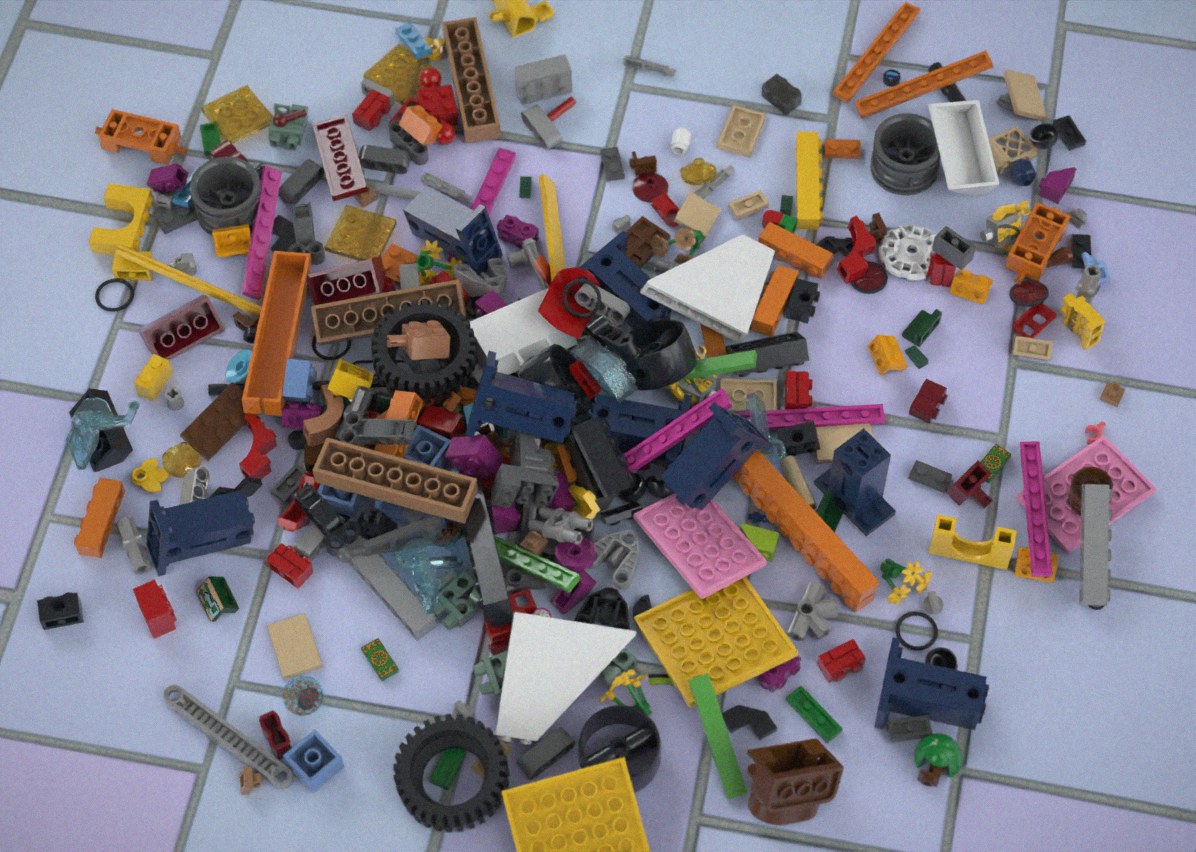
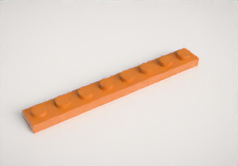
M906 1L836 87L833 96L847 103L850 102L919 15L920 8Z
M985 50L855 101V106L861 119L989 70L993 68V63Z

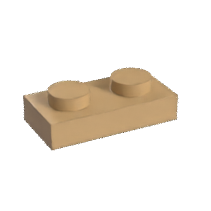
M759 190L729 202L728 207L735 219L738 220L768 208L769 202L762 191Z
M1015 336L1012 354L1051 360L1053 341Z

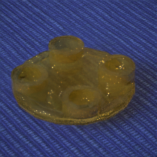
M696 158L693 163L680 170L682 180L690 185L706 184L712 181L717 173L716 167L711 163L704 162L702 158Z
M181 442L179 445L171 447L162 455L165 471L177 478H184L187 472L201 465L200 454L187 442Z

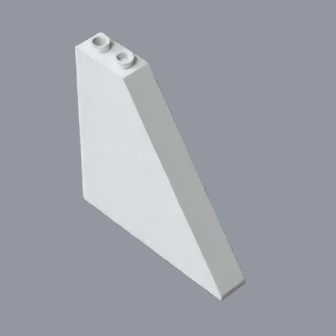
M742 234L648 280L640 293L740 343L748 334L775 250Z
M514 612L495 735L499 737V741L511 742V739L519 740V744L531 745L532 742H536L634 638L636 631Z

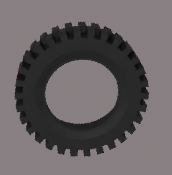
M416 300L412 301V306L408 307L407 303L401 304L402 310L400 311L397 307L393 308L392 315L389 313L384 315L385 321L380 319L378 328L375 327L374 336H372L371 340L373 368L377 379H380V384L383 387L386 386L390 394L393 391L395 392V390L415 392L421 399L426 400V404H431V398H436V402L442 401L443 395L447 399L451 398L452 390L456 394L459 393L460 385L465 387L467 379L470 380L472 378V371H475L476 340L470 322L468 320L465 321V316L462 313L457 316V309L454 307L449 311L448 304L443 303L442 307H439L438 301H433L432 305H428V300H422V305H417ZM434 320L440 322L450 335V348L453 353L452 363L443 370L431 374H414L398 367L396 354L400 346L388 347L387 340L389 339H387V335H402V324H409L412 321L427 323V321Z
M445 714L446 720L441 721L440 716H435V723L430 724L427 719L423 722L425 728L421 730L417 725L413 728L414 736L410 733L406 735L407 745L401 742L399 746L401 754L396 752L395 755L397 764H393L395 772L393 778L396 790L404 806L417 822L420 823L422 821L424 826L429 829L433 825L435 831L441 832L442 827L445 828L446 833H452L453 827H456L458 832H463L464 825L468 824L469 829L475 828L473 822L478 820L480 824L486 822L484 815L487 814L491 818L495 814L493 807L500 808L502 805L500 797L503 798L502 791L505 788H509L508 777H510V771L502 744H500L498 737L493 734L489 727L485 728L484 723L479 720L476 724L474 718L470 716L465 721L461 714H457L456 720H453L451 714ZM458 748L467 750L480 760L484 769V779L480 790L474 797L461 804L446 806L435 802L427 795L423 786V774L428 762L436 754L447 749Z

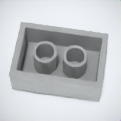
M566 54L515 66L516 90L522 105L572 93V70Z

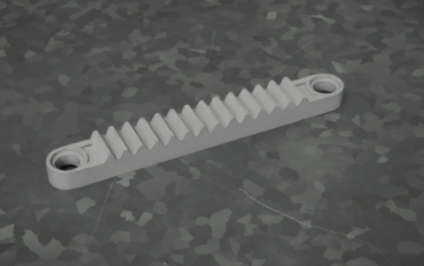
M170 685L165 689L163 696L166 704L179 713L182 718H185L189 723L191 722L194 727H197L206 736L216 741L219 746L221 745L225 750H228L231 755L240 759L243 764L252 767L255 773L262 774V778H265L275 787L284 789L291 785L293 776L291 770L285 764L182 687ZM172 692L180 693L177 700H170L169 695ZM279 773H286L288 777L285 781L280 782L276 779Z

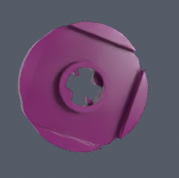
M582 536V541L578 545L565 541L560 543L559 546L557 545L555 549L556 560L564 568L571 571H580L593 566L596 556L595 546L590 539L589 541L584 539V536ZM573 551H577L579 553L578 555H572Z

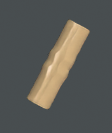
M794 456L783 458L780 461V465L788 483L812 509H815L816 503Z

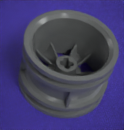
M902 113L885 119L878 126L874 136L870 171L875 182L884 190L893 194L907 196L922 193L933 185L938 175L941 156L932 121L921 115ZM895 145L899 152L892 154L885 149ZM909 145L915 146L919 150L914 153L909 149Z
M219 157L201 165L193 174L190 182V192L201 228L213 236L212 229L249 224L250 233H252L256 205L261 196V184L256 169L247 161L236 157ZM227 188V192H224L221 196L216 192ZM241 188L251 193L243 198L238 196ZM205 202L216 204V208L206 205Z

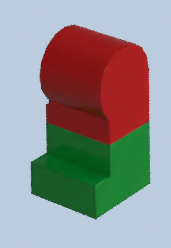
M768 210L763 214L762 227L764 229L771 222L794 234L797 228V218L774 210Z

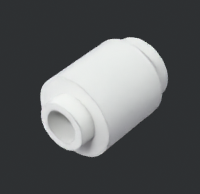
M679 128L673 132L671 149L676 155H684L688 150L691 133L687 129Z

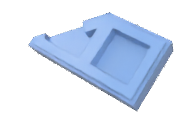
M1087 252L1081 254L1085 267L1094 264L1100 267L1101 277L1098 284L1111 280L1105 262L1095 259Z

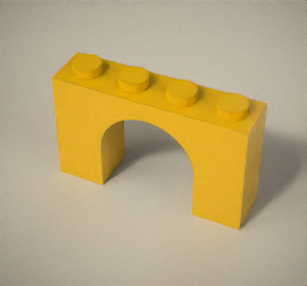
M108 183L104 195L106 207L108 209L130 212L134 215V218L130 224L121 229L113 230L93 227L89 239L92 252L114 255L118 245H123L136 252L140 250V239L145 234V224L150 219V209L153 207L154 197L152 196L151 189Z
M937 514L928 554L1007 570L1014 549L1017 530L996 527L994 537L991 540L974 542L960 537L955 532L957 518Z

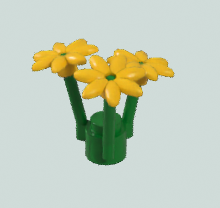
M426 240L427 247H420L422 251L416 260L417 271L420 273V285L423 283L424 286L429 285L432 277L437 274L436 271L430 272L433 266L446 269L445 272L453 279V267L456 264H462V260L456 262V258L452 257L451 263L446 262L442 264L435 262L434 258L441 259L438 253L443 251V248L437 247V240L432 245L429 240Z
M890 558L885 559L880 565V571L883 573L881 577L892 588V594L887 596L890 599L888 603L896 602V604H900L901 598L907 599V593L911 591L910 588H906L905 584L899 589L890 578H896L900 573L906 575L903 582L909 581L910 585L913 586L916 580L919 584L916 590L918 594H921L923 590H927V583H930L932 580L930 578L932 571H925L922 577L918 573H921L924 568L919 567L918 560L913 565L911 562H908V568L895 563Z
M631 669L623 672L621 676L615 677L612 686L601 697L600 704L608 698L618 705H625L613 692L617 685L623 684V686L628 688L636 702L632 707L641 710L649 716L652 712L649 709L650 705L644 696L640 682L646 679L648 675H638L635 679H630L629 677L636 674L634 670ZM632 684H633V686H634V689H637V691H638V693H639V696H640V698H641V701L639 700L638 696L636 695L635 691L633 690V688H632V686H631Z

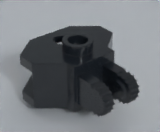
M371 508L361 512L356 522L360 526L359 535L367 540L398 529V524L388 518V515L379 510L373 511Z

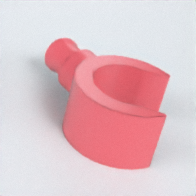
M1101 421L1096 426L1090 425L1086 427L1085 433L1092 432L1097 435V437L1088 438L1087 444L1093 443L1102 436V430L1106 426L1105 422Z

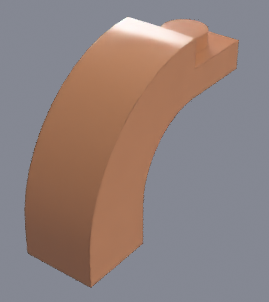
M328 384L321 386L320 399L326 411L318 417L304 420L303 433L309 447L324 443L326 438L332 439L343 422L342 396L336 397V395L332 394L327 389Z

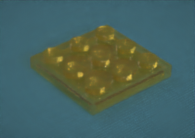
M398 44L363 76L370 81H375L384 88L390 89L394 93V100L403 105L409 97L416 94L417 89L423 88L419 82L420 73L426 68L434 67L421 58L416 60L407 48Z
M248 85L201 107L204 115L214 124L225 141L228 140L232 144L270 126L271 119L274 118Z
M346 205L325 245V251L358 261L381 256L397 221L390 217Z

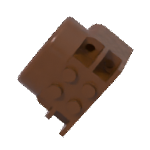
M817 738L747 750V754L755 762V764L747 767V774L752 779L748 808L751 814L758 820L776 826L808 821L816 816L820 804L830 802L836 796L844 766Z

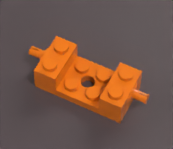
M111 109L103 127L97 126L95 129V134H99L98 137L103 150L119 153L121 147L125 146L149 152L152 161L169 165L175 153L184 155L187 153L186 147L178 146L181 140L178 124ZM139 130L143 131L141 134H138V135H137V134H134L135 132H138Z
M1039 202L1035 204L1007 257L1005 268L1018 273L1014 279L1015 283L1018 281V284H1021L1024 276L1038 282L1040 281L1058 241L1062 240L1068 228L1070 215L1061 212L1056 207L1051 208ZM1041 235L1044 239L1038 240L1034 236Z

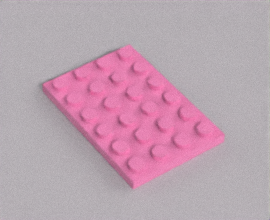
M1104 435L1043 476L1048 534L1067 554L1077 549L1081 543V516L1074 513L1068 502L1072 477L1078 470L1090 466L1098 467L1106 471L1111 477L1113 497L1109 503V509H1112V520L1109 521V525L1152 496L1157 490ZM1023 490L1016 495V500L1025 509Z
M674 493L634 513L633 519L701 599L765 567L767 564V560L714 499L703 510L692 509L687 504H681L675 498L677 495Z

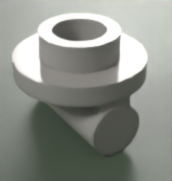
M1001 94L996 104L1012 112L1013 106L1009 94Z
M1078 208V210L1073 209L1068 214L1071 216L1070 220L1079 228H1082L1088 221L1087 213L1081 208Z
M626 214L622 218H617L613 222V230L620 234L622 231L626 232L631 228L630 216Z
M930 591L924 599L923 607L930 614H938L943 609V601L939 596H936L935 591Z
M461 700L454 704L453 718L455 720L457 714L463 715L465 721L468 716L473 717V709L470 705L463 704Z

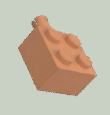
M430 320L427 323L412 321L409 324H402V335H387V339H389L387 340V346H402L411 360L449 358L450 335L438 321Z

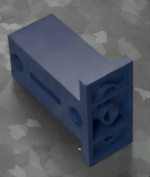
M426 186L403 209L412 234L425 241L429 240L431 244L437 240V247L443 248V251L469 264L478 276H481L482 272H487L489 259L501 258L503 256L487 209L481 204L475 210H472Z
M624 231L579 267L593 273L599 282L600 288L625 301L630 306V313L624 321L632 329L650 322L671 319V311L673 309L640 293L641 289L651 278L625 256L628 235ZM580 276V277L577 278V279H586V280H588V279H587L586 277H584V276ZM569 292L571 296L575 297V292Z
M489 351L468 420L466 436L474 437L475 431L479 432L481 423L484 421L563 443L564 437L569 436L571 419L574 420L577 401L574 400V393L497 372L499 360H496V352Z
M598 394L596 401H592V415L588 417V420L595 417L606 419L610 425L609 430L612 436L619 443L618 448L622 453H626L692 409V395L685 394L683 401H679L678 409ZM685 439L655 458L667 461L665 470L683 452Z
M715 402L709 407L714 413L712 415L713 418L660 476L665 482L664 486L669 491H674L677 495L675 498L681 504H687L692 509L703 510L757 449L763 448L768 451L773 446L749 420Z
M863 428L834 450L832 467L815 479L814 485L823 494L825 492L832 494L831 502L835 503L844 512L843 514L867 537L896 514V510L883 498L891 454Z
M241 490L168 508L160 507L158 499L150 501L146 545L158 576L166 575V567L169 566V563L250 544L251 536L254 534L253 525L255 524V517L253 513L249 512L248 500L246 497H243Z
M893 637L874 728L882 729L883 723H888L890 712L912 717L928 715L930 721L975 730L977 723L981 724L985 713V700L989 691V685L986 684L987 676L901 658L903 647L899 646L901 639Z

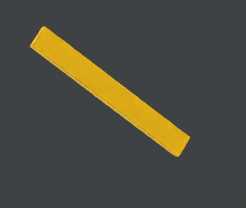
M545 174L539 176L551 280L553 281L555 275L560 270L566 269L555 182Z

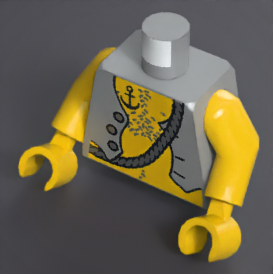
M1022 201L1019 205L999 206L993 215L986 219L987 229L980 232L982 241H988L998 249L1010 251L1022 230L1021 213L1023 215L1031 213L1030 208H1025L1030 206L1029 202Z
M699 346L701 354L695 349L696 358H707L704 356L706 354L704 346ZM716 375L680 380L664 388H670V392L678 401H683L685 394L692 395V404H697L716 393L717 377Z

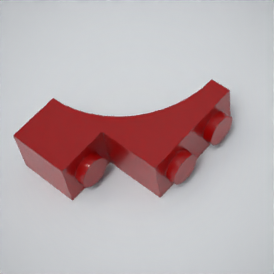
M857 215L850 219L847 226L852 237L853 249L847 257L839 262L837 272L846 284L865 276L869 266L863 257L872 254L877 244L874 236L870 235L865 223Z
M249 413L245 416L247 427L253 433V443L248 455L239 463L241 473L245 477L263 479L272 472L270 467L271 461L266 454L277 446V436L271 428L267 429L264 426L265 424L259 416L255 417Z
M313 472L303 474L297 492L305 487L307 482L318 491L321 484L315 482ZM293 500L284 514L278 518L277 525L283 526V529L286 531L294 532L309 525L310 519Z

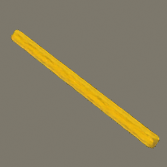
M118 245L116 248V255L252 315L257 316L261 313L262 306L123 245Z

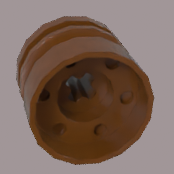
M1084 467L1078 470L1072 477L1068 502L1074 513L1081 516L1082 484L1109 485V489L1113 490L1111 477L1101 468Z

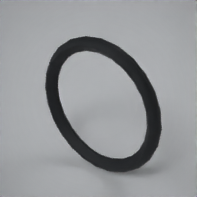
M118 278L103 282L95 293V300L98 306L103 310L111 312L123 310L131 304L134 298L132 285L126 280ZM112 282L123 283L130 289L129 300L117 308L106 307L99 300L101 289Z
M576 279L569 282L565 287L563 303L572 315L586 318L594 315L599 310L601 294L593 282L586 279ZM586 283L595 290L598 301L593 311L580 314L570 308L566 296L572 285Z
M316 334L312 340L314 353L324 360L339 359L346 355L351 347V340L347 341L346 349L341 354L328 357L322 355L316 349Z
M922 612L904 614L898 620L895 628L897 638L901 639L900 643L912 650H925L931 647L938 636V628L935 621L929 615ZM910 616L926 618L934 629L932 640L923 646H913L906 643L900 635L901 623Z

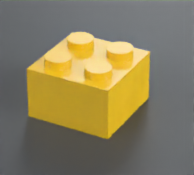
M338 359L327 389L332 394L345 396L352 402L357 386L370 389L374 373Z

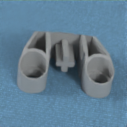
M500 258L489 259L488 275L482 272L481 276H478L467 264H456L453 267V280L459 279L462 283V288L471 297L484 296L491 290L496 294L506 291L507 279L504 260Z
M632 530L607 534L593 543L596 556L593 566L588 568L594 569L604 563L606 559L612 567H617L619 564V567L613 574V585L621 590H626L631 586L639 566L638 536ZM627 536L634 538V542L631 544H627L623 540ZM624 578L627 581L624 583H619L616 579Z

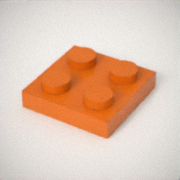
M392 243L381 257L386 277L392 283L401 287L399 265L416 263L418 255Z

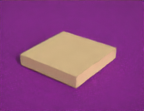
M690 191L673 221L687 230H701L705 239L721 209Z

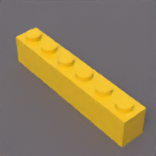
M797 131L796 134L797 229L818 230L819 223H823V212H820V208L823 206V197H819V193H822V182H819V179H822V168H819V164H822V153H819L822 147V139H818V132Z

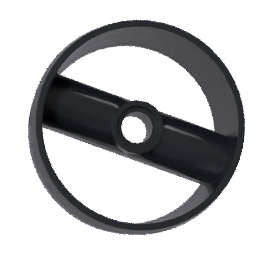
M670 319L650 322L628 332L633 336L636 346L642 350L636 359L629 361L616 355L623 377L632 389L641 391L660 389L674 384L691 373L697 363L696 352L685 325L680 321Z
M553 344L542 349L540 354L530 357L520 366L519 377L521 379L574 393V400L577 401L574 419L579 415L586 414L593 407L592 401H595V396L590 399L570 371V365L575 363L577 359L561 345Z
M626 705L605 707L594 713L582 728L578 740L580 767L583 769L625 757L627 762L655 747L656 754L651 763L641 772L630 776L634 793H636L653 780L659 769L662 749L661 738L652 719L641 710ZM614 724H625L638 728L623 737L612 739L609 745L585 757L583 752L585 745L598 730ZM617 748H622L625 751L622 753H618L615 750Z

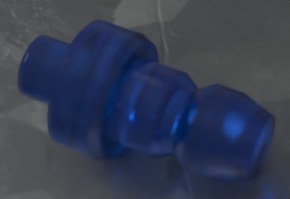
M753 511V514L748 513L747 519H751L752 523L770 522L766 515L763 516L759 512Z

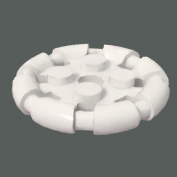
M913 224L901 225L895 230L891 229L880 241L881 246H879L878 252L881 263L885 264V269L898 278H908L907 280L909 281L926 279L930 255H935L932 247L936 234L928 228L916 227ZM914 249L916 253L911 254L907 250ZM903 267L910 268V271L903 270Z

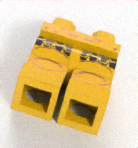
M1069 293L1063 297L1062 302L1065 305L1060 309V313L1064 316L1063 324L1066 327L1069 326L1073 333L1078 334L1082 339L1081 346L1086 350L1100 342L1105 320L1085 301L1086 299L1083 296L1077 298L1073 293Z

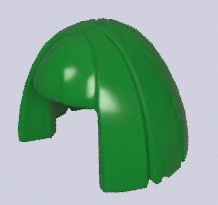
M934 733L924 737L917 744L914 751V761L917 768L922 766L927 759L933 766H948L947 775L949 778L955 776L961 769L963 761L962 752L957 742L950 736L943 733Z

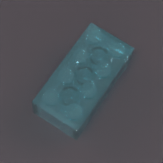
M587 338L571 350L577 361L579 360L584 363L602 390L619 403L638 390L634 384L636 379L625 369L627 365L622 358L618 359L614 352L610 353L607 347H602L598 341Z

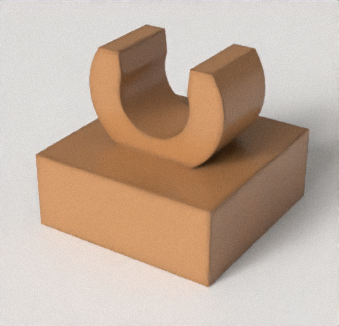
M366 183L368 192L353 196L363 208L378 199V195L368 183Z
M1114 381L1113 383L1107 382L1099 400L1118 407L1125 388L1120 387L1121 384Z
M531 530L521 542L520 548L539 555L548 544V540Z
M243 767L239 775L241 795H249L252 788L260 787V783H262V774H252V767Z

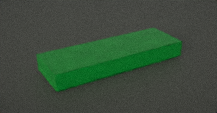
M802 686L786 697V701L827 744L843 731V728Z

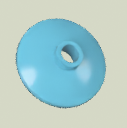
M242 350L230 360L225 372L226 379L230 383H238L247 377L252 355L251 350Z

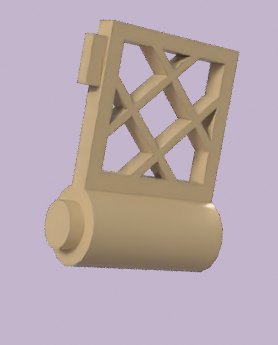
M1017 126L991 138L988 137L997 174L1006 173L1013 162L1018 159L1031 160L1038 155V149ZM1012 134H1016L1019 140L1012 139L1009 137ZM996 141L1006 142V145H999ZM1008 143L1018 145V149L1008 147ZM1021 146L1027 147L1030 151H1023L1020 148ZM1007 152L1017 154V156L1011 159Z

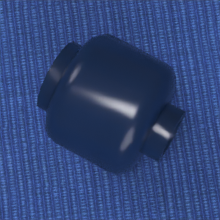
M1018 159L1013 162L1010 174L1015 184L1018 186H1029L1036 178V172L1032 163L1024 159Z

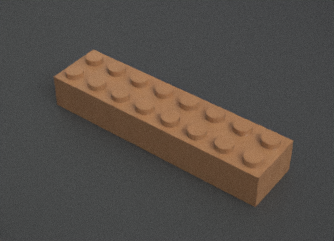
M477 18L442 22L443 36L465 142L469 144L500 139V123Z
M458 279L311 306L317 343L322 346L374 336L375 327L378 328L380 319L385 321L384 315L386 313L392 315L393 308L397 307L400 311L402 310L401 304L407 303L408 307L412 306V301L416 300L417 305H422V300H428V305H432L433 301H438L439 307H442L443 303L448 304L449 311L454 307L457 309V316L462 313L465 319H468L462 283Z
M326 438L313 468L316 483L464 524L478 491L476 478Z

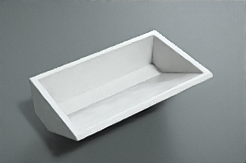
M979 100L929 104L948 189L971 196L990 193L1000 184Z
M549 288L470 321V326L473 328L476 340V353L482 369H484L488 352L493 351L496 352V360H499L497 372L507 375L517 372L519 376L520 366L530 357L540 354L542 349L553 344L561 345L567 349L577 344L575 337L556 329L538 312Z

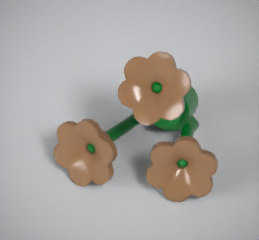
M680 228L678 233L674 235L673 240L666 241L664 238L655 235L653 240L650 241L653 254L658 255L659 258L665 256V253L668 251L667 247L673 243H676L677 248H683L685 251H689L693 247L689 254L679 253L674 259L677 263L683 264L691 260L695 252L700 249V243L703 242L704 235L701 230L692 231Z

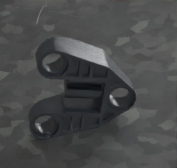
M612 587L601 589L589 595L574 619V622L594 624L597 609L601 607L598 622H602L605 625L606 623L609 624L612 610H615L613 628L630 630L628 604L618 590ZM613 594L615 598H606L605 595Z

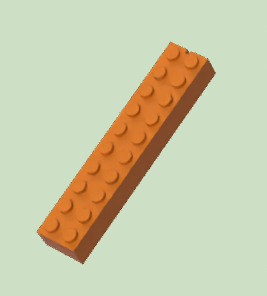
M274 251L242 396L244 413L262 414V411H265V415L282 416V408L285 405V399L282 395L287 358L294 359L309 287L307 275L312 273L310 253Z
M757 449L731 479L741 486L745 495L751 497L755 506L766 514L767 519L779 528L781 535L789 539L793 548L804 556L805 561L817 570L820 578L828 582L832 591L843 599L844 604L856 613L873 601L876 594L875 591L880 582Z

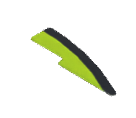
M668 674L648 675L649 685L669 683L671 687L675 686Z

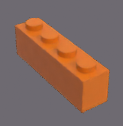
M771 222L767 224L758 237L759 243L775 250L774 256L779 260L785 261L813 277L822 279L832 265L833 253Z
M778 265L776 270L771 272L769 285L766 284L763 289V297L759 298L757 310L751 322L752 331L773 337L790 301L796 279L799 277V271Z
M395 390L384 419H409L416 422L423 400L415 392ZM376 444L374 451L404 458L408 445Z
M100 477L98 483L94 485L92 500L87 504V513L85 518L81 520L80 533L76 535L74 545L79 554L102 558L125 494L122 481Z

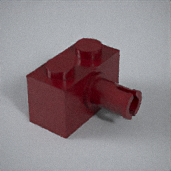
M977 460L946 493L959 506L966 499L973 496L985 509L993 499L981 489V484L992 473Z

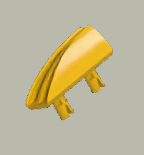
M492 0L497 11H490L489 19H492V23L503 20L512 37L528 33L536 28V22L539 19L526 0Z

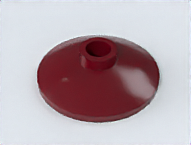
M643 173L634 180L632 186L633 193L641 201L651 203L652 199L663 193H668V182L658 173Z

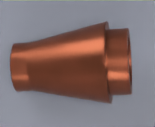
M1062 246L1053 252L1048 260L1047 268L1069 264L1073 260L1069 247L1064 248Z

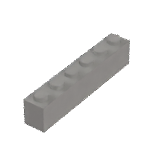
M1082 484L1080 605L1107 606V601H1110L1111 598L1110 589L1107 588L1108 581L1111 580V570L1108 569V561H1111V549H1108V541L1112 539V531L1109 529V521L1112 520V509H1109V501H1112L1113 492L1112 489H1109V485Z
M360 537L350 544L348 548L352 549L363 546L365 540ZM364 553L353 556L347 562L416 641L436 627V616L433 611L423 606L424 603L418 595L414 596L412 594L410 586L405 581L402 582L399 579V575L394 568L390 569L386 565L387 561L381 554L365 556Z

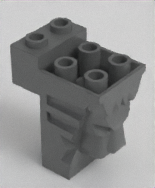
M518 431L510 448V465L501 464L491 484V505L510 508L513 502H518L520 504H534L540 507L549 506L559 487L557 476H554V470L552 469L554 456H552L550 450L539 447L540 437Z

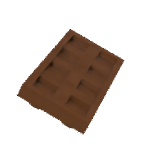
M642 216L625 232L628 235L625 256L641 269L654 256L650 245L653 236L658 235L660 238L669 241L671 235Z
M232 382L180 434V437L208 462L246 424L245 416L249 413H244L242 403L243 391Z

